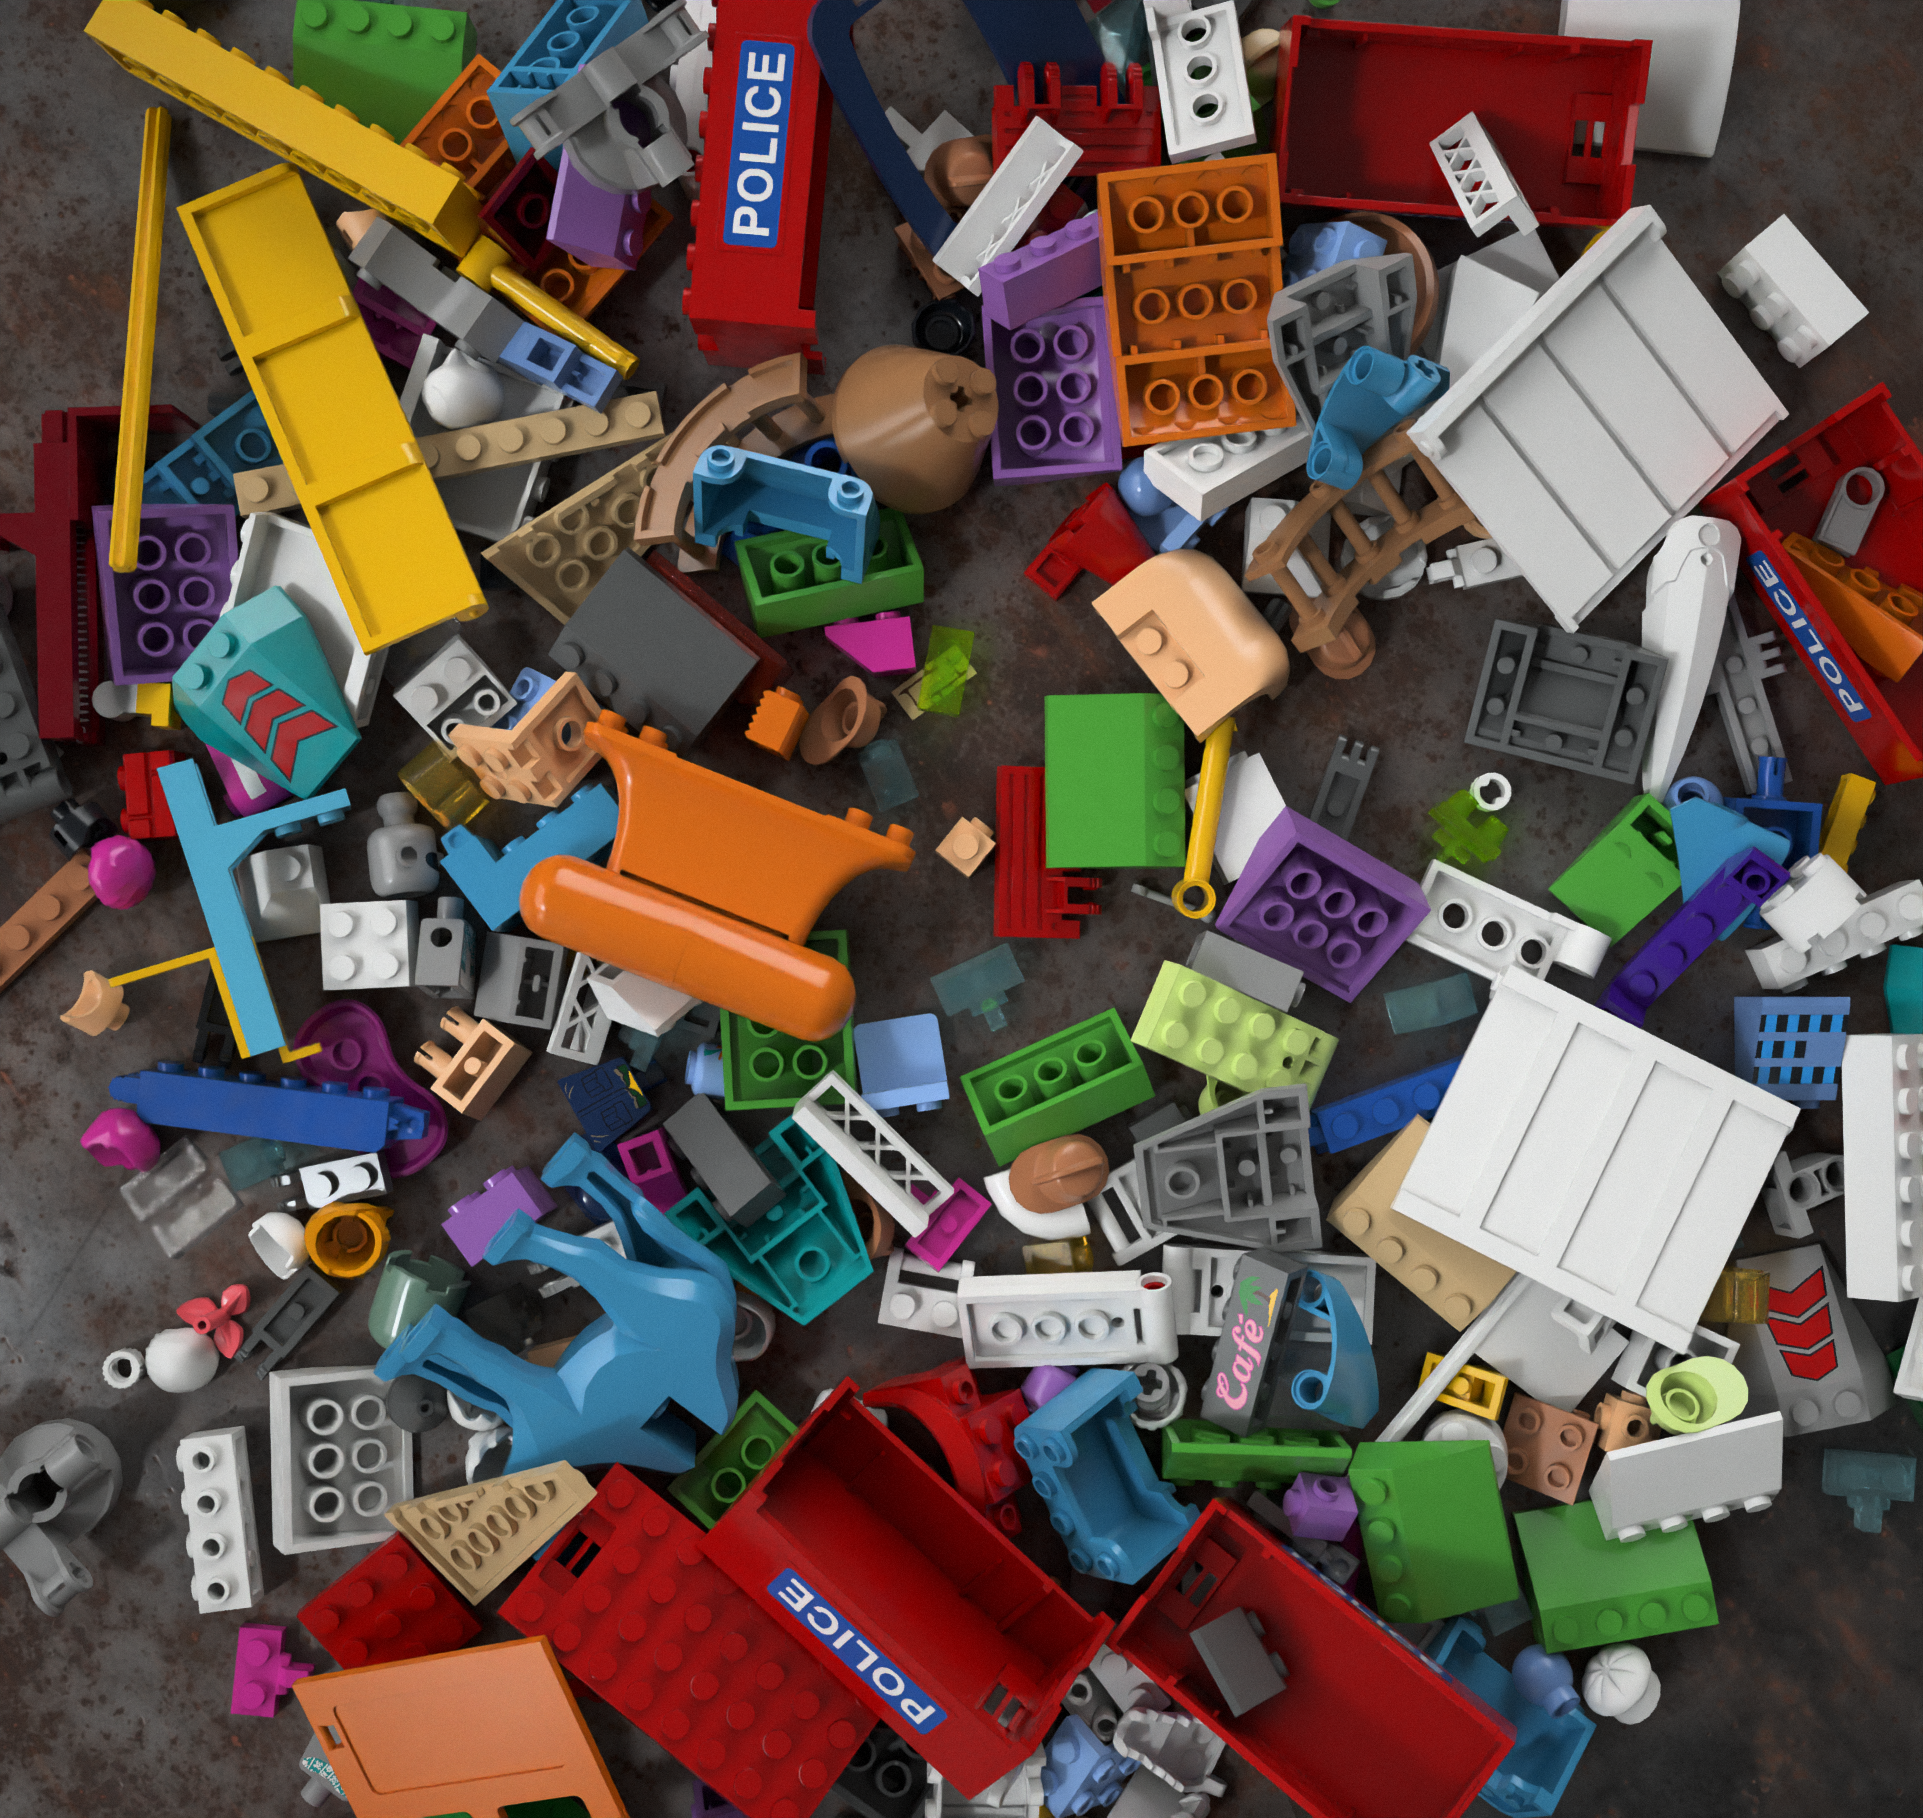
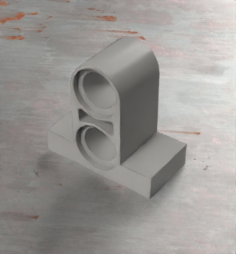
M1779 1150L1760 1190L1775 1234L1800 1239L1814 1233L1806 1210L1845 1193L1843 1155L1812 1152L1789 1162L1786 1151ZM1828 1166H1829L1830 1173H1829V1177L1827 1178V1177H1826V1171H1827V1168H1828ZM1793 1181L1794 1188L1792 1194L1790 1195L1789 1188L1790 1184Z

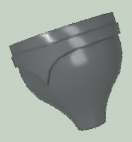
M415 1374L396 1377L391 1382L386 1394V1409L390 1419L399 1428L411 1433H423L438 1427L447 1418L449 1413L447 1389L436 1382Z

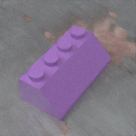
M579 64L577 73L587 64ZM614 101L612 107L620 111V122L623 128L630 135L639 138L637 143L640 147L646 148L650 144L651 133L650 125L645 115L630 103ZM563 146L546 240L592 267L636 271L638 256L643 249L642 234L646 213L651 206V189L638 195L612 194L593 186L573 167Z

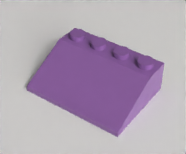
M1103 296L1075 298L1012 330L987 317L984 306H981L985 366L994 374L997 383L995 390L998 398V417L990 438L994 486L1035 484L1122 471L1121 438L1112 382Z
M142 504L137 568L132 573L115 572L109 565L113 505L91 506L108 677L115 686L170 682L174 674L220 619L221 610L229 600L232 588L230 574L233 565L239 560L234 505Z
M1285 806L1259 838L1215 926L1216 929L1257 952L1304 971L1302 977L1351 1003L1429 914L1431 908L1419 883Z

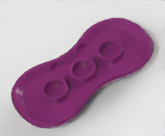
M350 999L337 1000L320 1008L303 1023L295 1036L293 1050L317 1042L321 1043L323 1049L322 1052L295 1060L301 1075L307 1078V1081L312 1086L322 1087V1082L337 1081L348 1083V1090L363 1092V1087L368 1086L390 1089V1096L404 1097V1104L430 1111L427 1137L423 1139L399 1140L392 1147L384 1149L391 1178H401L419 1171L439 1154L447 1141L448 1123L441 1104L429 1091L411 1080L399 1067L392 1054L384 1025L372 1009L361 1002ZM357 1151L358 1154L366 1153L364 1151Z

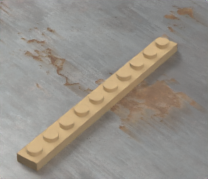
M656 391L611 399L601 414L585 405L418 437L416 440L434 482L662 438L666 437L659 397ZM284 464L233 474L240 515L245 519H248L250 513L253 512L280 513L302 508Z

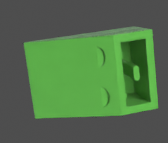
M1650 793L1633 797L1548 888L1586 926L1609 936L1612 939L1609 947L1616 944L1681 886L1670 812Z

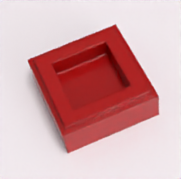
M1047 544L1023 575L1056 602L1083 568L1055 552Z

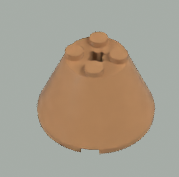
M885 345L866 352L845 370L836 387L832 403L833 434L844 464L849 462L858 477L870 486L874 499L891 509L909 514H929L954 504L973 485L992 432L995 429L998 417V398L995 390L997 385L996 378L989 369L981 368L967 358L912 346Z

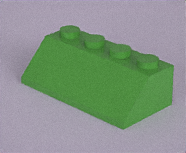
M891 508L878 510L881 518L879 538L862 584L841 579L842 566L840 561L836 557L835 559L826 558L828 540L784 530L735 541L746 600L758 639L924 602V568L903 512Z
M1115 1008L1109 1009L959 1077L999 1167L1015 1160L1021 1152L1032 1146L1065 1135H1071L1156 1096L1144 1064L1132 1041H1130L1131 1039Z

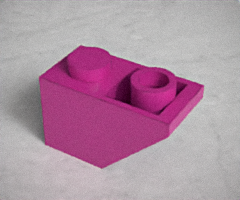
M890 611L876 614L875 621L859 622V617L833 622L834 626L825 627V635L828 642L874 678L917 673L910 616L901 617V612Z
M665 1127L617 1145L629 1180L642 1189L646 1200L653 1204L663 1215L689 1194L674 1152L667 1143L669 1138Z

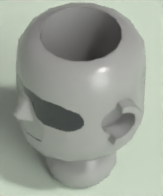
M410 792L384 794L377 801V811L383 819L384 827L374 830L367 839V854L372 888L382 898L402 899L423 896L432 893L439 884V866L444 854L437 852L433 828L423 824H415L414 816L418 810V802L416 797Z

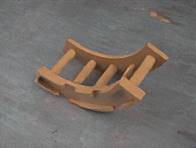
M801 352L758 364L748 369L749 375L739 379L732 385L728 386L724 383L683 419L656 459L659 466L650 487L645 485L636 516L634 540L641 546L670 542L676 544L680 548L677 573L680 576L717 572L720 569V558L726 533L718 538L716 548L695 543L694 506L690 512L686 527L683 529L688 503L690 500L694 502L693 471L704 450L716 445L729 446L726 442L749 423H752L756 428L741 439V443L736 448L783 459L809 444L834 437L832 427L834 394L812 398L807 392V359ZM795 404L771 418L767 415V413L775 409Z
M1409 418L1401 422L1393 430L1392 434L1370 446L1362 454L1363 470L1359 480L1351 489L1342 490L1317 480L1314 481L1309 488L1310 493L1284 517L1265 542L1257 546L1252 553L1253 560L1245 573L1248 581L1250 582L1270 573L1300 615L1298 619L1299 625L1291 639L1300 653L1337 640L1344 623L1359 603L1355 595L1367 582L1376 585L1385 575L1403 561L1399 555L1401 552L1420 539L1427 545L1443 534L1477 518L1432 461L1421 453L1406 432L1418 421L1415 418ZM1408 453L1412 454L1438 494L1437 500L1418 511L1409 510L1382 469ZM1366 479L1369 480L1395 519L1394 527L1372 541L1367 537L1342 500V497ZM1327 511L1333 516L1356 550L1354 553L1355 558L1339 573L1334 571L1308 533ZM1296 547L1322 583L1320 586L1322 592L1313 603L1286 566Z

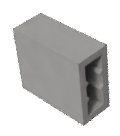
M1208 930L1197 935L1185 963V967L1283 1013L1288 1012L1291 1006L1295 1008L1298 1006L1306 988V984L1300 982L1304 971Z

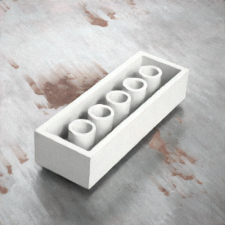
M1878 1033L1846 1035L1842 1058L1847 1297L1901 1302L1923 1297V1034Z

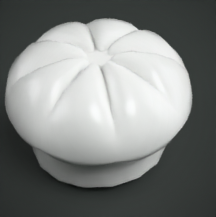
M1629 1643L1607 1645L1600 1649L1598 1654L1594 1655L1585 1667V1673L1582 1678V1694L1588 1706L1599 1715L1614 1716L1621 1723L1629 1725L1640 1723L1650 1716L1660 1698L1661 1684L1658 1676L1651 1670V1664L1645 1652L1637 1646Z

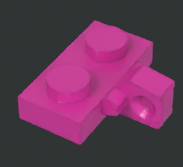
M959 1177L952 1185L954 1194L929 1215L928 1227L916 1238L912 1236L905 1244L907 1249L937 1273L940 1272L992 1205L991 1202ZM911 1184V1193L923 1205L937 1193L935 1190L928 1197Z
M245 1622L239 1627L231 1714L273 1718L279 1710L280 1695H287L289 1688H292L291 1685L298 1678L314 1676L315 1664L292 1662V1653L285 1652L287 1626Z

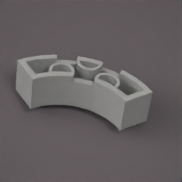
M378 216L348 257L349 260L361 268L356 274L358 277L377 291L382 285L386 286L422 314L455 336L458 341L454 346L475 361L482 355L495 364L524 322L494 297L464 277H460L448 267L443 266L441 271L436 269L440 264V260L394 225Z

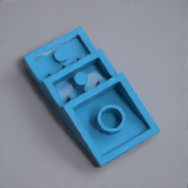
M253 390L192 434L189 439L144 473L142 504H233L235 517L240 514L233 474L284 464Z

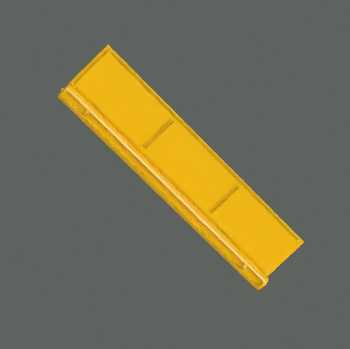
M281 163L177 207L176 209L363 653L368 656L454 617L459 621H470L485 614L489 610L488 603L298 167L293 163Z

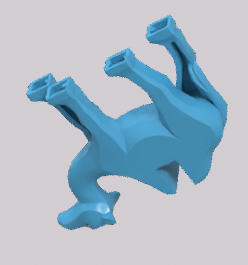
M574 1132L546 1164L542 1171L541 1180L551 1188L565 1185L579 1186L599 1202L613 1219L626 1259L600 1239L575 1236L535 1223L532 1217L519 1208L515 1210L484 1248L485 1252L482 1258L493 1266L507 1261L526 1259L553 1268L575 1279L596 1298L606 1313L586 1326L571 1341L552 1368L527 1362L511 1353L505 1347L482 1338L461 1320L452 1317L442 1307L434 1304L415 1327L411 1323L405 1327L381 1355L373 1373L384 1382L401 1375L415 1374L440 1384L466 1402L495 1412L513 1428V1444L502 1476L566 1460L574 1469L582 1474L603 1468L611 1469L618 1462L627 1470L646 1471L671 1476L683 1475L695 1468L696 1432L666 1409L670 1402V1397L720 1435H724L729 1428L737 1411L739 1377L732 1349L737 1321V1295L727 1263L677 1228L653 1204L646 1200L642 1189L624 1177L601 1153L591 1150L588 1142ZM566 1524L535 1551L531 1557L538 1561ZM579 1531L556 1561L565 1567L588 1537ZM593 1542L570 1572L579 1578L601 1548Z

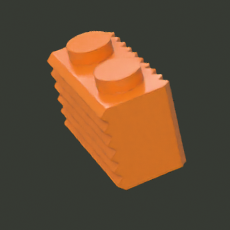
M778 686L775 692L770 690L763 692L765 698L759 700L761 706L756 707L757 714L752 715L754 722L748 724L750 730L745 731V734L755 747L789 761L810 715L805 706H803L804 701L800 700L801 696Z

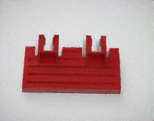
M1021 62L1017 71L1018 106H1014V85L993 86L994 107L991 108L993 175L1035 116L1040 117L1059 134L1075 143L1084 151L1066 177H1097L1099 173L1161 166V102L1159 100V86H1143L1142 65L1139 63H1129L1125 72V104H1118L1116 65L1112 62H1104L1100 72V106H1097L1096 86H1061L1059 65L1056 62H1047L1043 71L1044 104H1035L1034 68L1030 62Z
M997 766L993 937L1080 939V921L1062 920V914L1102 915V905L1087 902L1083 904H1068V888L1097 890L1102 888V878L1063 877V872H1081V868H1046L1045 767Z

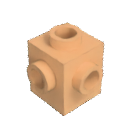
M1623 1389L1621 1396L1606 1393L1604 1403L1600 1402L1595 1410L1593 1421L1599 1423L1593 1443L1604 1451L1610 1452L1658 1440L1661 1427L1659 1425L1652 1426L1650 1422L1652 1413L1649 1404H1647L1646 1397Z

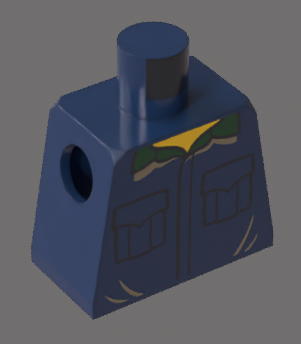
M623 1056L558 1080L557 1083L595 1150L601 1152L655 1109L648 1092L667 1082L668 1078L656 1058L634 1070L627 1057Z

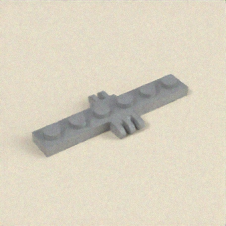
M1733 592L1728 602L1720 643L1705 696L1716 695L1746 794H1752L1757 789L1758 756L1786 758L1761 679L1787 672L1785 663L1775 664L1768 668L1766 660L1782 655L1780 647L1764 652L1761 644H1767L1777 639L1775 631L1748 638ZM1787 762L1784 784L1793 781Z

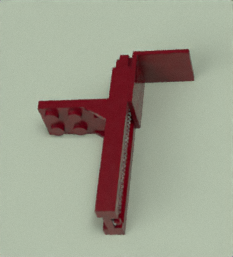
M149 405L147 435L195 433L199 430V424L174 405ZM121 406L68 407V412L63 410H45V414H41L42 443H33L35 512L0 513V555L10 554V548L21 547L36 557L39 738L47 741L64 742V745L70 747L106 746L105 717L96 712L92 703L94 690L104 682V640L91 506L103 505L104 497H109V490L106 489L109 472L108 436H119Z

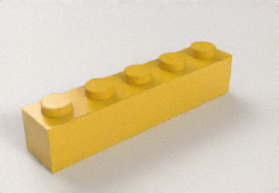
M1853 773L1842 775L1820 832L1818 853L1822 855L1828 854L1846 873L1848 872V858L1857 847L1858 841L1855 839L1858 831L1866 823L1867 816L1865 812L1868 805L1875 798L1876 791L1874 788L1877 783Z

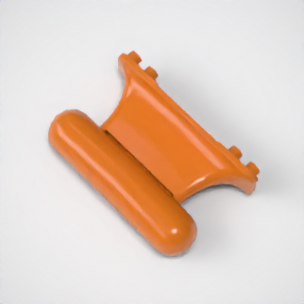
M602 709L597 723H586L583 735L586 745L608 762L617 783L619 815L612 852L606 868L579 857L564 854L544 858L532 867L522 882L518 899L520 914L528 929L543 939L798 1039L817 1042L833 1037L846 1026L854 1012L857 997L855 982L845 965L833 957L807 948L804 945L814 924L832 898L856 877L877 869H889L900 872H907L910 869L916 852L910 848L914 833L905 827L890 824L886 835L883 836L869 830L873 816L862 810L849 808L844 820L830 814L825 816L678 758L676 753L667 750L669 746L665 742L668 736L664 732L653 727L643 726L639 738H635L627 734L628 729L624 727L627 721L626 718L615 712Z

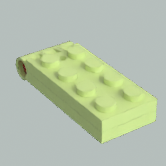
M1164 960L1130 1041L1248 1094L1262 1088L1306 1083L1310 1111L1340 1039L1183 965Z

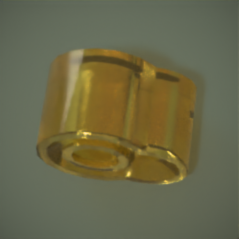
M435 740L397 772L398 777L412 795L448 831L459 824L465 825L491 802L486 793L457 759L453 760Z
M1725 1265L1699 1320L1767 1324L1769 1321L1770 1272Z

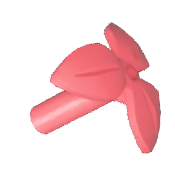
M234 1284L222 1292L221 1308L218 1309L209 1297H199L183 1303L177 1308L176 1313L183 1321L192 1325L199 1334H205L216 1329L213 1340L217 1349L225 1357L232 1359L242 1346L244 1332L242 1326L230 1319L231 1316L240 1315L248 1311L251 1301L250 1291L244 1284Z

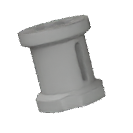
M1145 1363L1138 1366L1133 1372H1135L1140 1385H1142V1389L1143 1386L1149 1383V1379L1156 1380L1157 1388L1159 1389H1153L1151 1395H1145L1143 1390L1134 1400L1140 1408L1146 1411H1156L1161 1406L1166 1405L1170 1398L1168 1375L1161 1366L1154 1363Z

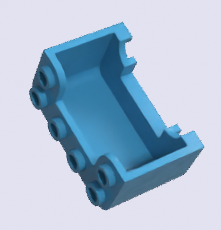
M1091 1368L1016 1426L1014 1429V1445L1017 1452L1025 1459L1033 1476V1486L1043 1497L1051 1514V1524L1061 1535L1068 1550L1069 1562L1074 1569L1081 1574L1086 1573L1094 1577L1134 1585L1179 1545L1201 1514L1196 1504L1190 1503L1183 1507L1172 1497V1494L1176 1492L1173 1483L1158 1480L1129 1417L1138 1409L1136 1402L1132 1400L1143 1392L1135 1372Z

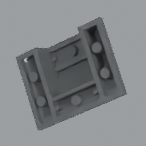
M1496 618L1464 743L1634 785L1669 658L1626 641L1576 630L1574 633H1568L1563 627L1549 623Z

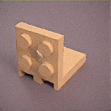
M565 671L512 730L458 724L448 736L458 748L456 751L458 757L475 771L481 779V788L492 798L557 808L602 757L586 745L583 735L586 723H597L602 710L578 674ZM566 723H569L571 738L567 744H564L561 736L562 729Z

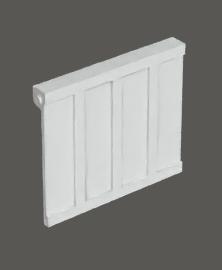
M1651 205L1630 208L1406 432L1421 453L1432 461L1555 614V619L1568 633H1574L1579 628L1578 624L1667 535L1668 529L1674 522L1684 518L1779 420H1784L1789 415V412L1661 238L1666 234L1667 229Z
M1513 965L1503 966L1500 973L1496 974L1491 983L1489 996L1491 1001L1390 1208L1684 1355L1693 1337L1692 1333L1783 1141L1794 1127L1801 1108Z

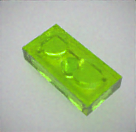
M938 625L932 626L917 705L919 711L960 718L975 632Z

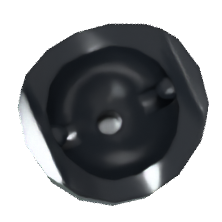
M70 798L60 803L50 814L56 825L51 829L49 838L69 861H71L78 850L92 848L94 843L114 837L118 832L115 823L97 802H89L80 806L74 798Z

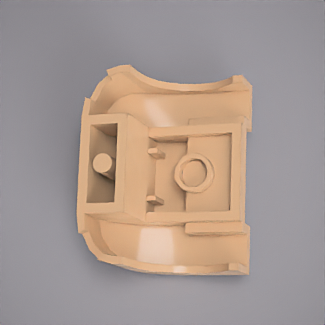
M1177 549L1154 556L1138 566L1092 602L1097 614L1101 615L1113 630L1123 647L1172 709L1180 715L1192 730L1199 743L1204 741L1224 720L1245 704L1265 694H1268L1273 700L1288 685L1287 681L1290 672L1287 649L1279 635L1228 572L1213 557L1201 551Z

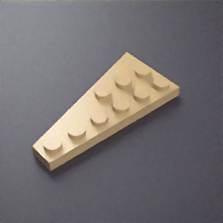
M672 433L487 548L481 554L560 622L566 625L625 548H631L641 557L651 546H641L634 540L636 516L645 485L650 487L659 466L656 459ZM733 435L726 443L736 448L741 441Z
M566 1460L395 1503L384 1516L476 1606L581 1511L598 1492L588 1483L586 1477L580 1471L574 1469Z

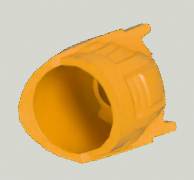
M333 1201L324 1205L311 1216L305 1227L304 1240L309 1255L314 1263L327 1275L353 1280L355 1277L364 1278L367 1272H371L379 1266V1263L387 1253L391 1235L385 1226L387 1219L393 1216L394 1210L387 1206H374L368 1203Z

